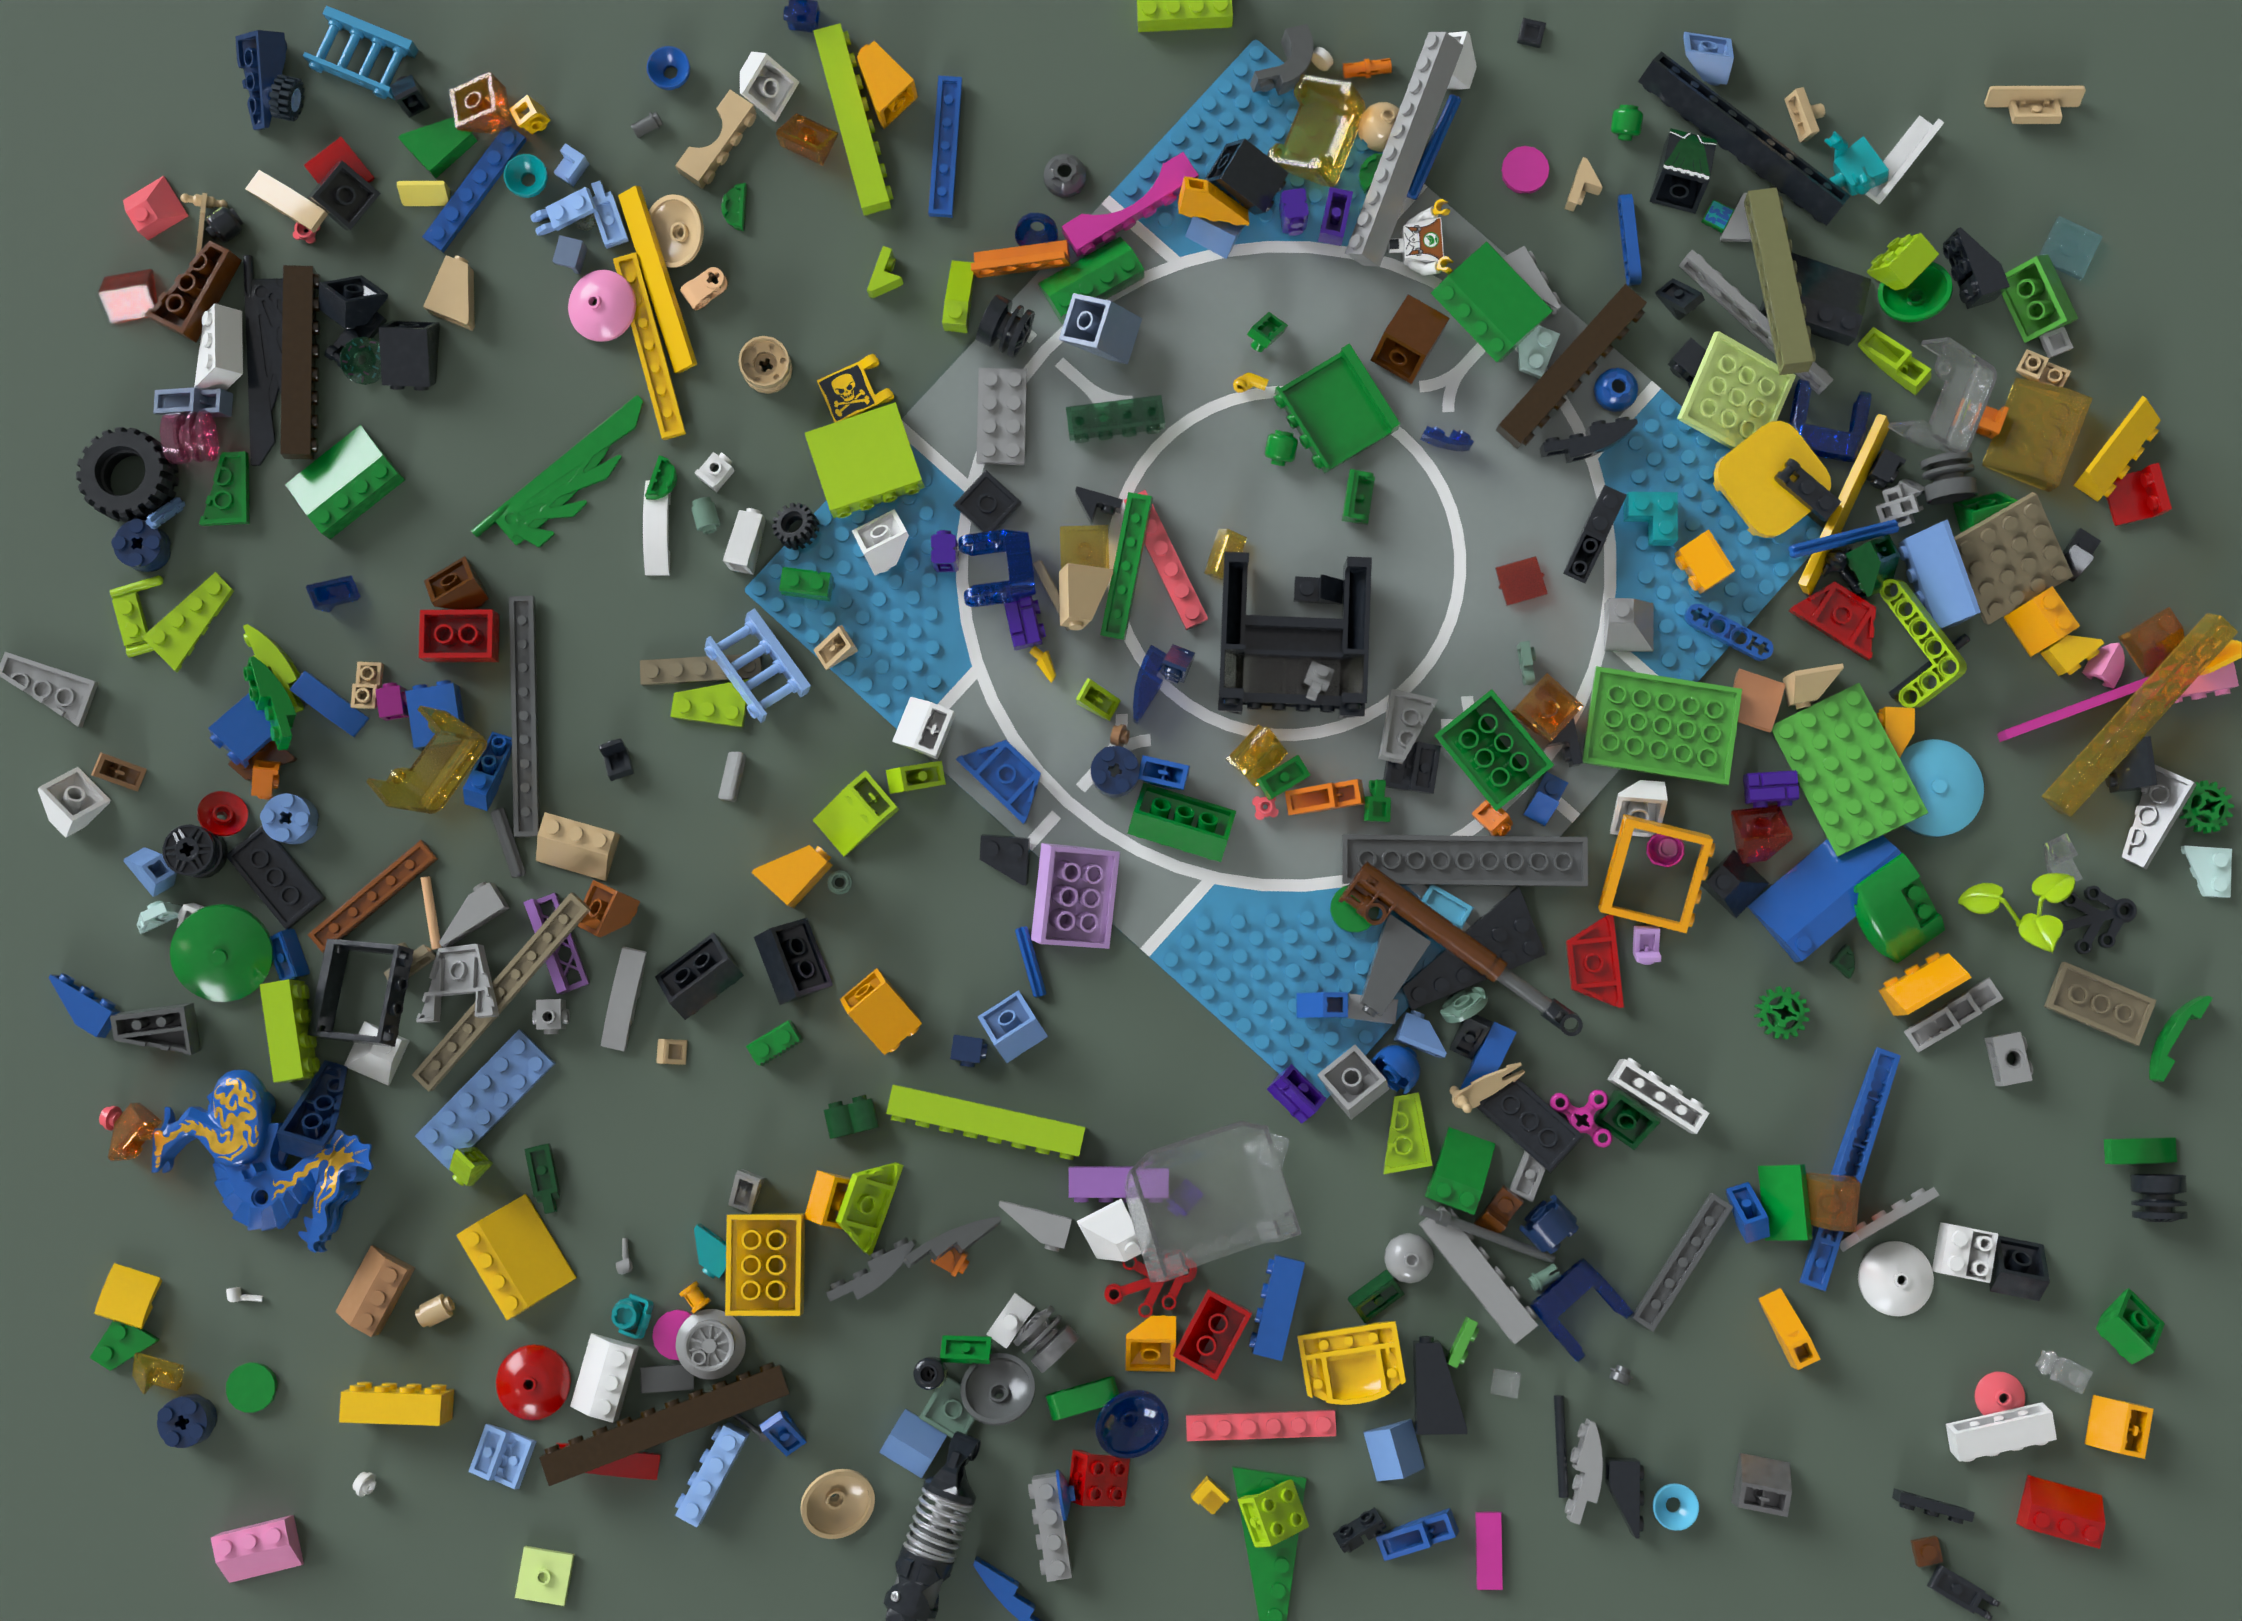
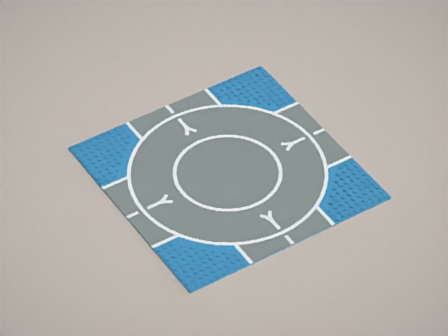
M1253 40L1091 214H1109L1133 205L1154 185L1163 164L1182 152L1185 153L1198 173V179L1204 180L1226 144L1246 139L1289 173L1285 178L1286 184L1279 193H1276L1273 198L1274 204L1268 212L1254 215L1248 211L1249 226L1245 225L1227 259L1185 237L1193 217L1179 214V195L1170 205L1165 206L1163 204L1157 208V211L1148 218L1142 217L1137 220L1135 226L1127 231L1123 229L1116 233V237L1113 240L1121 236L1133 249L1144 268V278L1106 299L1142 318L1128 364L1107 360L1059 340L1063 324L1059 321L1038 283L1065 267L1039 270L1012 300L1011 313L1019 305L1024 306V313L1028 309L1035 312L1030 336L1017 356L1014 358L1008 356V348L1003 353L999 352L1000 339L992 347L975 339L902 418L925 488L920 489L914 495L905 494L899 496L890 503L881 502L875 504L869 510L862 511L860 509L854 511L845 518H833L826 500L814 513L819 521L817 526L820 529L819 532H815L817 538L810 539L813 543L810 545L805 543L806 548L804 549L798 546V550L783 546L746 586L745 592L816 657L814 649L838 626L842 625L858 651L830 668V670L896 729L899 726L910 697L929 701L953 710L956 716L938 760L927 757L932 762L942 761L943 771L1013 835L1030 838V850L1039 858L1041 843L1119 851L1120 857L1112 924L1278 1074L1292 1064L1328 1098L1330 1093L1317 1074L1354 1045L1366 1055L1393 1025L1348 1018H1297L1296 993L1348 992V994L1362 995L1384 924L1382 922L1379 925H1371L1367 930L1354 933L1339 928L1332 919L1330 913L1331 900L1339 889L1349 885L1342 884V835L1491 836L1490 832L1474 819L1471 814L1486 798L1434 735L1493 689L1554 764L1547 772L1568 782L1559 800L1558 807L1545 826L1523 815L1544 774L1501 807L1509 814L1513 822L1510 831L1505 836L1560 837L1620 770L1618 768L1586 763L1569 768V763L1564 761L1562 748H1565V744L1546 747L1564 719L1573 715L1582 755L1595 667L1599 666L1698 682L1729 646L1687 624L1684 617L1685 611L1693 604H1702L1747 627L1811 555L1791 558L1788 551L1789 546L1818 539L1823 528L1806 515L1786 532L1773 538L1753 536L1748 532L1747 529L1749 527L1723 493L1720 490L1716 491L1713 485L1715 464L1720 458L1730 452L1731 449L1679 421L1677 418L1682 406L1615 348L1606 358L1600 356L1596 361L1598 364L1596 369L1589 376L1585 373L1580 379L1583 382L1574 393L1569 391L1564 398L1567 401L1558 411L1553 409L1548 414L1551 419L1542 429L1538 426L1532 432L1535 434L1534 438L1526 446L1521 444L1516 449L1496 431V428L1539 379L1519 371L1517 347L1502 362L1497 363L1437 301L1431 292L1449 274L1441 271L1439 274L1423 276L1411 270L1409 266L1403 265L1402 253H1389L1388 246L1380 267L1363 266L1345 254L1368 191L1364 193L1360 187L1359 173L1361 165L1371 155L1375 153L1383 154V152H1377L1368 148V144L1363 139L1361 141L1358 136V126L1304 79L1294 89L1279 96L1275 88L1267 92H1253L1250 83L1255 71L1284 64L1282 60L1260 41ZM1425 184L1416 200L1406 196L1390 239L1401 238V231L1406 222L1418 213L1432 206L1434 207L1435 202L1441 198ZM1330 187L1353 191L1342 246L1318 242ZM1303 188L1306 191V203L1309 210L1307 227L1302 234L1290 236L1289 233H1282L1279 214L1281 193L1284 190ZM1448 204L1442 206L1441 211L1443 209L1450 210V214L1447 216L1438 214L1442 222L1444 256L1454 261L1453 263H1448L1446 267H1450L1454 271L1486 241L1502 258L1507 256ZM1102 242L1098 244L1097 246H1095V250L1103 247L1108 243ZM1069 245L1071 265L1085 256L1082 254L1077 257ZM1408 294L1450 318L1412 384L1370 361L1384 331ZM1563 303L1560 304L1561 307L1556 315L1550 314L1540 324L1542 327L1560 333L1545 372L1588 326ZM1270 312L1286 323L1288 327L1267 349L1265 348L1263 352H1257L1251 347L1253 339L1247 334L1255 323ZM1350 343L1399 420L1400 426L1394 433L1329 472L1324 473L1322 469L1318 470L1311 458L1313 454L1310 449H1305L1299 440L1301 435L1296 428H1291L1286 419L1288 414L1284 408L1280 409L1277 406L1273 397L1276 396L1274 393L1277 386L1281 388L1340 353L1341 348ZM979 368L1027 369L1025 465L976 463ZM1611 368H1622L1629 371L1638 383V395L1631 407L1621 412H1612L1604 409L1598 404L1594 396V385L1597 378ZM1248 372L1269 379L1265 391L1252 387L1243 393H1237L1234 390L1233 382L1236 378ZM1615 380L1612 382V389L1617 393H1622L1625 391V384L1621 380ZM1629 417L1630 420L1637 419L1638 421L1635 428L1625 438L1595 456L1571 463H1566L1565 454L1541 458L1540 447L1548 438L1560 437V440L1569 439L1570 435L1583 433L1586 436L1585 431L1591 426V423L1600 420L1612 423L1617 418ZM1275 430L1294 433L1293 437L1298 440L1295 460L1293 462H1286L1285 466L1271 464L1272 459L1264 455L1267 437L1269 434L1274 433ZM1350 469L1370 472L1375 477L1368 525L1342 521ZM985 470L1022 503L990 538L983 534L953 506ZM1604 485L1624 494L1628 492H1678V541L1674 545L1648 546V522H1624L1623 502L1586 584L1563 574L1586 520ZM1076 486L1123 499L1121 514L1116 512L1114 515L1106 514L1101 511V508L1097 507L1091 525L1076 497ZM1146 490L1148 496L1153 497L1152 504L1208 620L1188 630L1185 629L1144 544L1126 639L1121 640L1100 635L1110 582L1092 621L1081 630L1067 631L1064 626H1060V617L1040 581L1033 563L1042 560L1058 592L1059 571L1067 563L1113 569L1126 506L1124 500L1127 499L1128 492L1139 493ZM895 509L909 536L897 565L884 573L874 575L852 530ZM949 530L951 534L956 536L959 545V571L937 572L934 570L931 562V536L937 534V531ZM1710 530L1735 571L1724 581L1699 594L1697 590L1694 591L1689 585V577L1685 570L1682 571L1677 566L1674 554L1705 531ZM1225 552L1249 553L1246 615L1342 619V605L1293 602L1295 576L1320 578V575H1327L1343 580V566L1347 556L1372 557L1368 692L1365 716L1338 719L1339 709H1335L1333 713L1320 712V708H1310L1309 712L1296 711V707H1286L1285 711L1271 710V706H1262L1261 710L1247 709V705H1243L1242 715L1218 711ZM788 567L812 570L818 573H831L834 577L831 601L782 595L779 591L782 568ZM1032 594L1033 600L1038 599L1041 614L1036 615L1038 624L1043 623L1046 637L1042 638L1043 644L1037 647L1043 652L1049 651L1056 672V677L1052 683L1036 664L1038 660L1029 653L1033 647L1014 650L1003 600ZM1609 598H1632L1653 603V652L1604 651V603ZM1699 610L1691 612V614L1694 615V621L1698 620L1699 618L1706 621L1703 624V626L1705 627L1707 622L1712 618L1710 615L1706 619L1702 618L1699 615ZM1719 620L1713 621V631L1722 633L1724 631L1723 622ZM1739 631L1734 633V641L1742 632ZM1530 641V647H1534L1536 652V661H1533L1535 682L1532 685L1524 686L1516 646L1519 642ZM1172 644L1195 652L1194 660L1184 683H1171L1165 680V676L1162 675V662ZM1225 654L1224 688H1234L1235 658L1230 654ZM1244 659L1242 687L1244 692L1285 694L1286 661L1284 659ZM1356 659L1350 663L1349 693H1363L1364 659ZM1323 660L1298 661L1296 694L1307 695L1310 686L1303 682L1311 662L1315 661L1334 669L1327 691L1320 690L1318 695L1339 696V662ZM1087 678L1093 680L1121 700L1110 721L1076 704V698ZM1396 689L1439 699L1415 741L1441 746L1434 794L1385 788V797L1391 798L1390 822L1364 821L1365 804L1289 816L1284 791L1276 796L1275 807L1279 811L1276 817H1264L1263 820L1255 818L1256 810L1252 804L1253 798L1256 796L1260 798L1266 797L1257 779L1296 755L1300 756L1311 776L1286 791L1360 779L1363 783L1364 795L1371 796L1369 781L1383 780L1386 760L1378 759L1390 690ZM1120 724H1124L1127 730L1130 731L1129 741L1123 747L1135 755L1139 768L1143 755L1190 766L1185 789L1166 790L1236 811L1221 862L1127 834L1143 783H1150L1138 780L1136 787L1130 793L1113 798L1100 793L1094 786L1091 778V764L1096 754L1105 747L1115 746L1110 743L1111 732L1115 725L1120 726ZM1007 740L1041 773L1030 812L1024 825L956 760L958 756H964L978 749ZM1115 766L1114 769H1109L1112 777H1115L1117 774L1121 775L1119 767ZM1263 805V808H1264V809H1267L1268 806H1267V805ZM1401 885L1420 900L1429 885ZM1436 885L1474 907L1461 929L1464 932L1493 909V906L1502 901L1516 887ZM1380 908L1377 919L1380 918L1382 915V910ZM1392 910L1390 913L1392 916L1431 941L1404 982L1405 984L1446 948ZM1402 988L1394 997V999L1398 1000L1396 1021L1409 1007Z

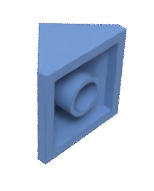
M1193 217L1185 237L1227 259L1245 225H1233L1230 222L1210 221L1206 218Z
M905 1409L879 1453L922 1478L947 1435Z
M1411 1419L1363 1432L1377 1481L1404 1479L1425 1468Z

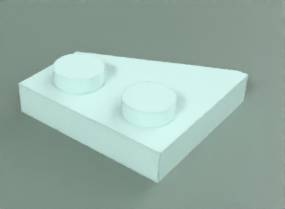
M1540 325L1535 328L1517 346L1519 371L1540 379L1545 373L1560 333Z
M2181 846V852L2186 854L2191 865L2189 869L2197 880V886L2201 895L2204 897L2230 898L2232 849Z
M162 901L149 904L147 906L148 909L139 915L137 928L140 934L177 918L182 908L181 905L171 904L170 902L164 903Z

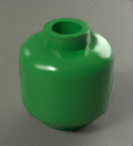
M1620 105L1618 109L1613 111L1611 132L1618 135V140L1632 141V136L1641 134L1643 113L1638 110V106Z
M1275 430L1274 433L1268 435L1264 455L1272 459L1271 464L1285 466L1286 462H1293L1295 460L1298 440L1293 437L1294 433Z

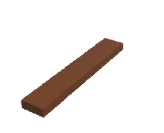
M420 840L307 935L324 953L327 939L342 940L438 858L426 843Z

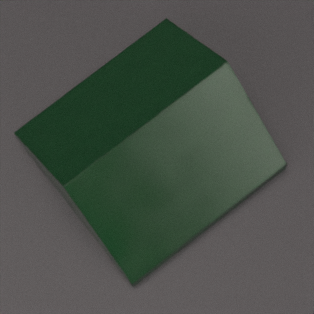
M1614 1090L1608 1099V1104L1600 1110L1594 1122L1600 1127L1609 1130L1614 1137L1635 1150L1662 1119L1621 1090Z

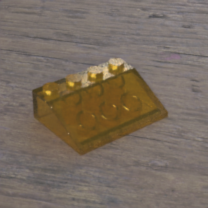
M2016 378L2005 404L2009 410L2001 431L1991 440L1982 466L2047 492L2057 488L2060 485L2093 398L2071 389Z

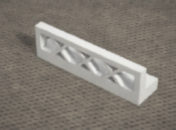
M1919 115L1883 161L1889 169L1888 181L1871 188L1865 195L1877 204H1880L1944 122L1938 119L1932 125Z

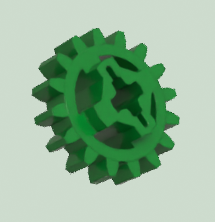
M2208 780L2200 781V784L2195 782L2196 787L2182 809L2184 814L2179 818L2187 819L2186 827L2194 825L2193 832H2200L2202 830L2203 834L2211 833V830L2213 832L2220 831V826L2228 825L2225 818L2233 817V814L2228 812L2230 808L2234 807V804H2228V800L2232 798V795L2225 796L2226 788H2217L2218 782L2210 784ZM2212 803L2205 810L2199 811V809L2203 808V806H2205L2206 804Z
M1778 986L1775 988V993L1772 989L1766 990L1767 997L1764 995L1759 996L1762 1004H1756L1755 1008L1759 1009L1760 1013L1755 1014L1754 1017L1761 1018V1022L1757 1026L1766 1027L1765 1035L1773 1032V1039H1778L1781 1034L1783 1040L1789 1039V1033L1791 1036L1796 1037L1798 1036L1797 1029L1805 1030L1802 1022L1809 1021V1018L1805 1017L1804 1013L1809 1012L1810 1008L1803 1007L1807 1000L1798 999L1799 991L1791 994V987H1786L1783 992L1782 987ZM1780 996L1776 1004H1769L1774 998ZM1792 1002L1795 1004L1797 1011L1794 1010ZM1783 1009V1012L1791 1016L1781 1017V1014L1773 1010ZM1767 1014L1770 1016L1772 1024L1769 1022ZM1795 1021L1791 1027L1784 1029L1788 1022Z

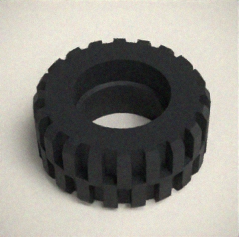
M116 427L115 432L108 429L102 432L103 436L101 438L95 436L90 440L93 444L89 448L85 446L82 451L84 453L83 459H78L77 466L80 467V471L76 472V480L81 482L78 485L79 491L85 495L84 500L89 505L113 520L124 523L132 519L146 521L147 516L154 513L165 505L169 498L173 499L176 495L173 488L179 484V478L175 476L179 471L177 464L172 462L175 458L166 449L165 445L145 432L131 427L128 430L124 427ZM127 457H142L145 464V476L141 485L130 494L123 496L115 495L111 488V474L115 466Z

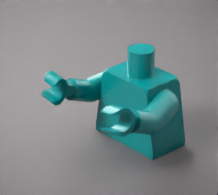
M1836 131L1833 132L1829 139L1826 138L1824 140L1830 147L1835 148L1833 162L1835 175L1829 178V180L1840 188L1845 187L1851 196L1866 194L1871 188L1888 181L1889 169L1864 136L1849 148L1848 142Z

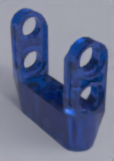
M1799 379L1795 387L1789 424L1798 431L1816 456L1845 462H1855L1865 437L1871 393L1859 392L1857 400L1853 404L1848 432L1806 424L1811 387L1809 381Z
M996 530L967 534L958 539L959 551L969 556L1006 552L1009 581L971 586L964 592V603L967 606L981 607L1012 603L1036 594L1029 532Z
M1584 1258L1571 1266L1561 1275V1278L1553 1282L1530 1304L1542 1323L1577 1362H1580L1585 1357L1582 1347L1557 1318L1592 1286L1614 1312L1621 1314L1625 1319H1628L1634 1313L1603 1276Z

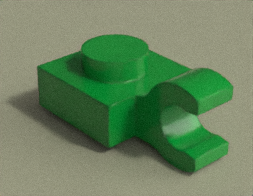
M1376 779L1369 781L1371 796H1365L1364 821L1390 822L1391 798L1385 797V780Z

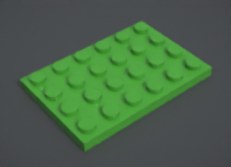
M1596 666L1582 753L1583 763L1727 786L1730 779L1742 689Z
M1860 683L1773 725L1771 732L1791 770L1797 771L1798 784L1837 857L1928 814L1923 801Z

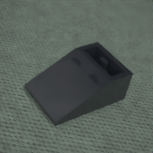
M1961 227L1957 228L1943 243V254L1946 259H1949L1952 267V278L1958 283L1960 299L1965 303L1967 309L1996 300L2010 287L2002 264Z

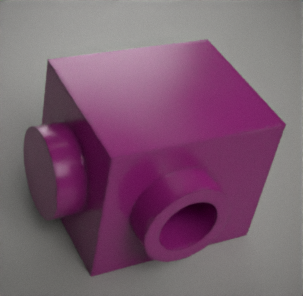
M397 683L383 684V688L375 689L379 718L388 721L409 717L405 693L406 688Z

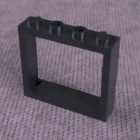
M327 939L308 1036L327 1040L395 1047L414 950L393 944ZM349 951L393 955L377 1036L333 1032Z

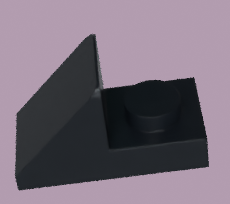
M1674 278L1655 292L1658 299L1677 320H1681L1705 300L1702 292Z
M1076 486V497L1091 525L1097 507L1101 508V511L1106 514L1114 515L1115 512L1121 514L1123 499Z
M2082 528L2075 532L2063 551L2073 574V577L2068 579L2071 582H2074L2094 559L2092 554L2101 542V540Z
M1320 575V578L1295 576L1293 602L1342 605L1343 580L1327 575Z
M1573 715L1564 719L1546 745V747L1565 744V748H1562L1564 761L1569 763V768L1583 763Z
M1476 1014L1462 1021L1449 1050L1472 1060L1488 1033L1492 1021Z

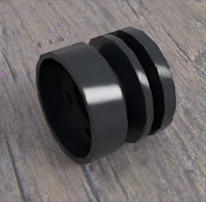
M997 294L991 300L982 317L976 334V340L992 347L1000 339L999 352L1003 353L1008 348V356L1014 358L1030 336L1035 312L1028 309L1024 313V306L1019 305L1011 313L1012 301Z
M192 824L181 825L173 829L165 838L162 847L163 858L171 870L178 874L199 879L209 878L219 873L226 863L227 857L225 855L228 854L227 844L222 836H216L207 829Z
M2130 1175L2131 1191L2143 1194V1199L2133 1200L2131 1205L2143 1206L2144 1210L2132 1211L2133 1218H2139L2147 1222H2173L2188 1218V1212L2175 1210L2176 1206H2187L2186 1201L2175 1199V1194L2187 1192L2186 1175Z

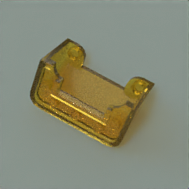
M1302 74L1294 88V95L1300 106L1284 145L1276 143L1271 147L1268 157L1290 174L1322 186L1334 187L1338 182L1359 130L1360 119L1365 112V102L1350 82Z

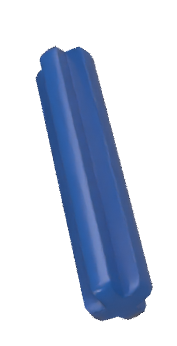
M1028 927L1017 928L1015 933L1033 996L1035 998L1045 996L1046 990Z

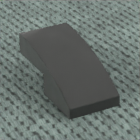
M682 1364L640 1367L641 1393L694 1389V1376Z

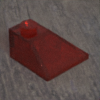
M1771 805L1766 808H1748L1731 811L1736 849L1742 864L1767 861L1793 839V834L1781 807H1777V805Z

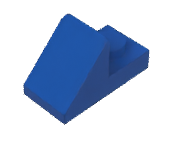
M1546 771L1523 815L1545 826L1558 807L1559 800L1568 782Z
M786 1410L783 1412L779 1411L759 1425L762 1433L786 1457L807 1443L805 1437Z

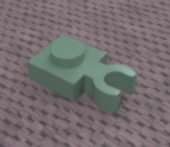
M1530 641L1519 642L1516 647L1520 670H1522L1523 685H1532L1535 682L1533 661H1536L1535 648L1530 647Z

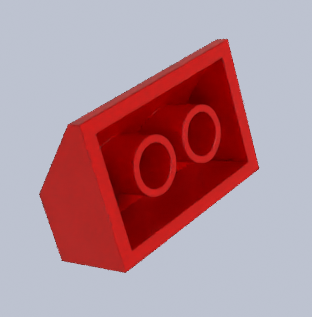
M1208 1289L1173 1357L1217 1381L1249 1321L1252 1311Z
M2027 1475L2016 1524L2029 1530L2100 1549L2106 1525L2102 1495Z

